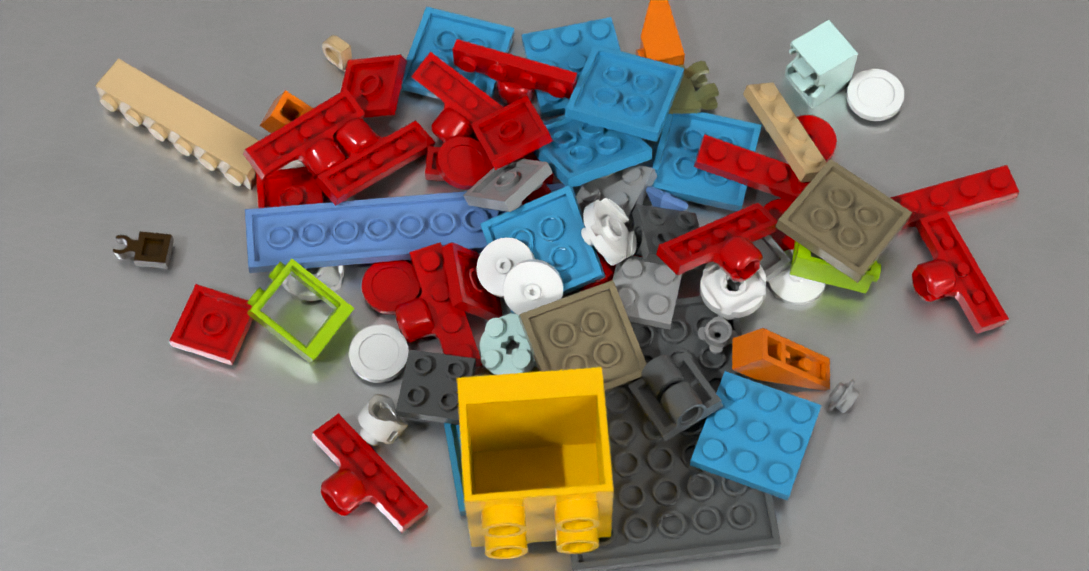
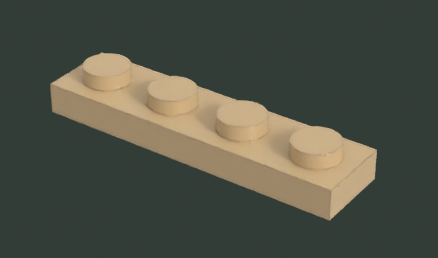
M771 82L747 85L743 93L744 97L800 182L812 181L827 162L775 84Z

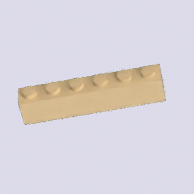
M119 58L95 85L100 96V103L109 111H119L133 125L138 127L142 125L149 129L150 133L158 140L164 141L166 139L173 143L175 148L182 154L195 156L207 169L211 171L217 169L236 186L242 184L252 190L257 184L256 171L243 155L246 148L259 141Z

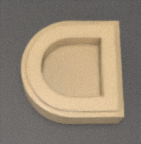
M331 35L322 43V50L332 64L342 71H346L348 60H352L351 46L339 37Z

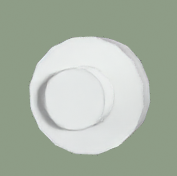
M375 394L358 414V421L362 427L360 435L370 445L377 446L380 442L393 444L408 426V424L401 420L400 416H397L392 398L383 394Z

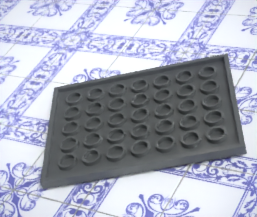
M701 296L677 299L670 330L630 322L646 363L661 355H668L671 359H674L686 351L715 392L718 390L725 371L750 380V377L732 370V344L725 346L722 353L713 354L709 350L710 346L704 340L698 338L699 328L706 327L710 320L719 316L705 305ZM739 318L726 320L731 325L732 330L736 331L738 336H741L742 331ZM720 333L714 334L717 338L721 336ZM636 381L604 392L613 480L611 537L598 538L599 547L593 551L570 554L572 571H603L780 548L781 540L772 495L690 465V460L707 417L664 442L629 391L628 386Z

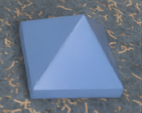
M647 186L646 192L653 207L679 211L687 209L688 204L684 200L653 186Z

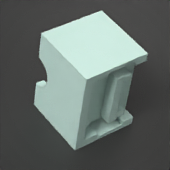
M830 20L825 21L790 43L791 49L789 53L791 55L797 53V56L791 63L786 65L784 76L812 109L849 86L858 53Z

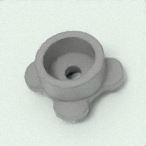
M721 316L714 317L706 324V327H700L697 334L700 340H704L710 346L709 350L713 354L722 353L723 348L728 344H732L733 338L738 337L737 332L732 330L731 325ZM720 333L721 336L717 338L714 334Z
M853 379L849 383H838L829 395V399L832 400L828 407L830 411L836 407L842 413H845L855 402L859 391L853 387L855 384Z

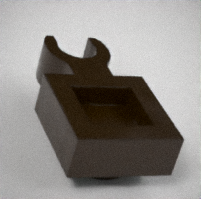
M140 231L138 240H133L126 235L116 236L115 239L118 244L127 245L122 250L113 249L116 258L123 260L134 257L133 261L136 266L168 269L174 242L172 234Z

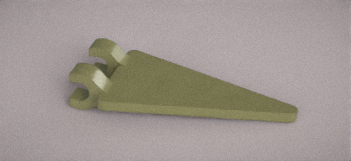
M696 62L687 69L683 65H678V67L684 68V74L668 114L700 113L702 108L705 110L717 108L718 103L715 97L719 96V91L715 83L708 84L705 74H709V69L706 62Z

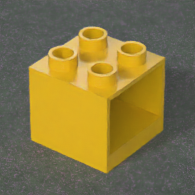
M602 367L457 378L464 503L471 547L485 546V555L489 558L511 559L527 554V543L556 541L557 551L567 554H579L597 549L599 547L598 538L611 537L613 480Z

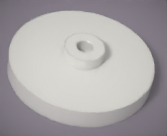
M867 69L859 72L851 79L847 89V101L850 108L861 118L870 121H883L893 117L900 110L904 100V89L901 82L896 76L882 69Z
M500 238L494 240L483 249L478 258V279L488 292L504 298L503 284L509 270L517 263L528 259H535L530 248L517 239Z
M793 250L784 251L792 261ZM791 266L767 282L770 291L777 299L795 306L806 305L815 301L825 288V283L789 275Z
M528 259L514 265L507 273L503 284L505 302L517 315L562 299L564 290L563 281L558 271L549 263L538 259Z
M373 325L366 327L353 338L350 344L349 359L355 373L366 381L373 383L388 382L398 377L406 367L409 353L407 341L402 333L391 326Z

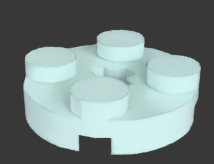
M507 314L500 318H492L487 322L485 331L481 336L479 343L481 363L494 375L527 373L534 366L538 367L517 314ZM514 340L519 344V348L513 349L512 354H508L506 346Z

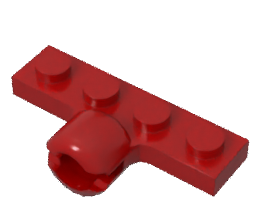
M456 39L452 49L454 66L459 67L465 72L481 73L496 80L499 98L507 105L525 96H528L531 101L532 92L534 93L535 89L548 92L556 98L565 97L570 99L577 84L576 72Z
M431 51L411 76L444 103L443 110L431 125L434 135L443 142L453 137H470L474 132L470 125L471 123L503 108L502 105Z
M345 89L244 150L243 155L261 179L266 178L290 162L298 160L305 165L316 180L318 175L346 160V156L335 143L333 136L348 121L354 118L362 119L365 112L348 89Z
M354 118L337 131L336 139L334 140L347 159L318 175L316 184L336 206L426 154L428 146H435L436 142L416 120L386 137H381L363 119Z
M757 202L660 244L656 255L677 276L707 262H715L732 280L743 282L751 278L759 270L760 261L763 259L761 251L752 242L777 231L775 226L778 221Z
M943 211L920 218L915 227L933 256V260L918 264L912 273V284L918 297L928 302L948 296L954 297L959 302L976 334L1005 325L1009 320L1007 314L948 212Z
M441 242L409 252L422 294L416 299L396 306L395 317L400 332L407 342L435 336L440 343L443 354L474 358L476 360L475 370L483 368L465 311L452 307L449 299V286L443 267L444 257Z
M339 413L312 432V439L339 467L337 472L322 482L320 492L324 501L334 513L339 516H347L361 504L371 502L401 533L428 513V506Z

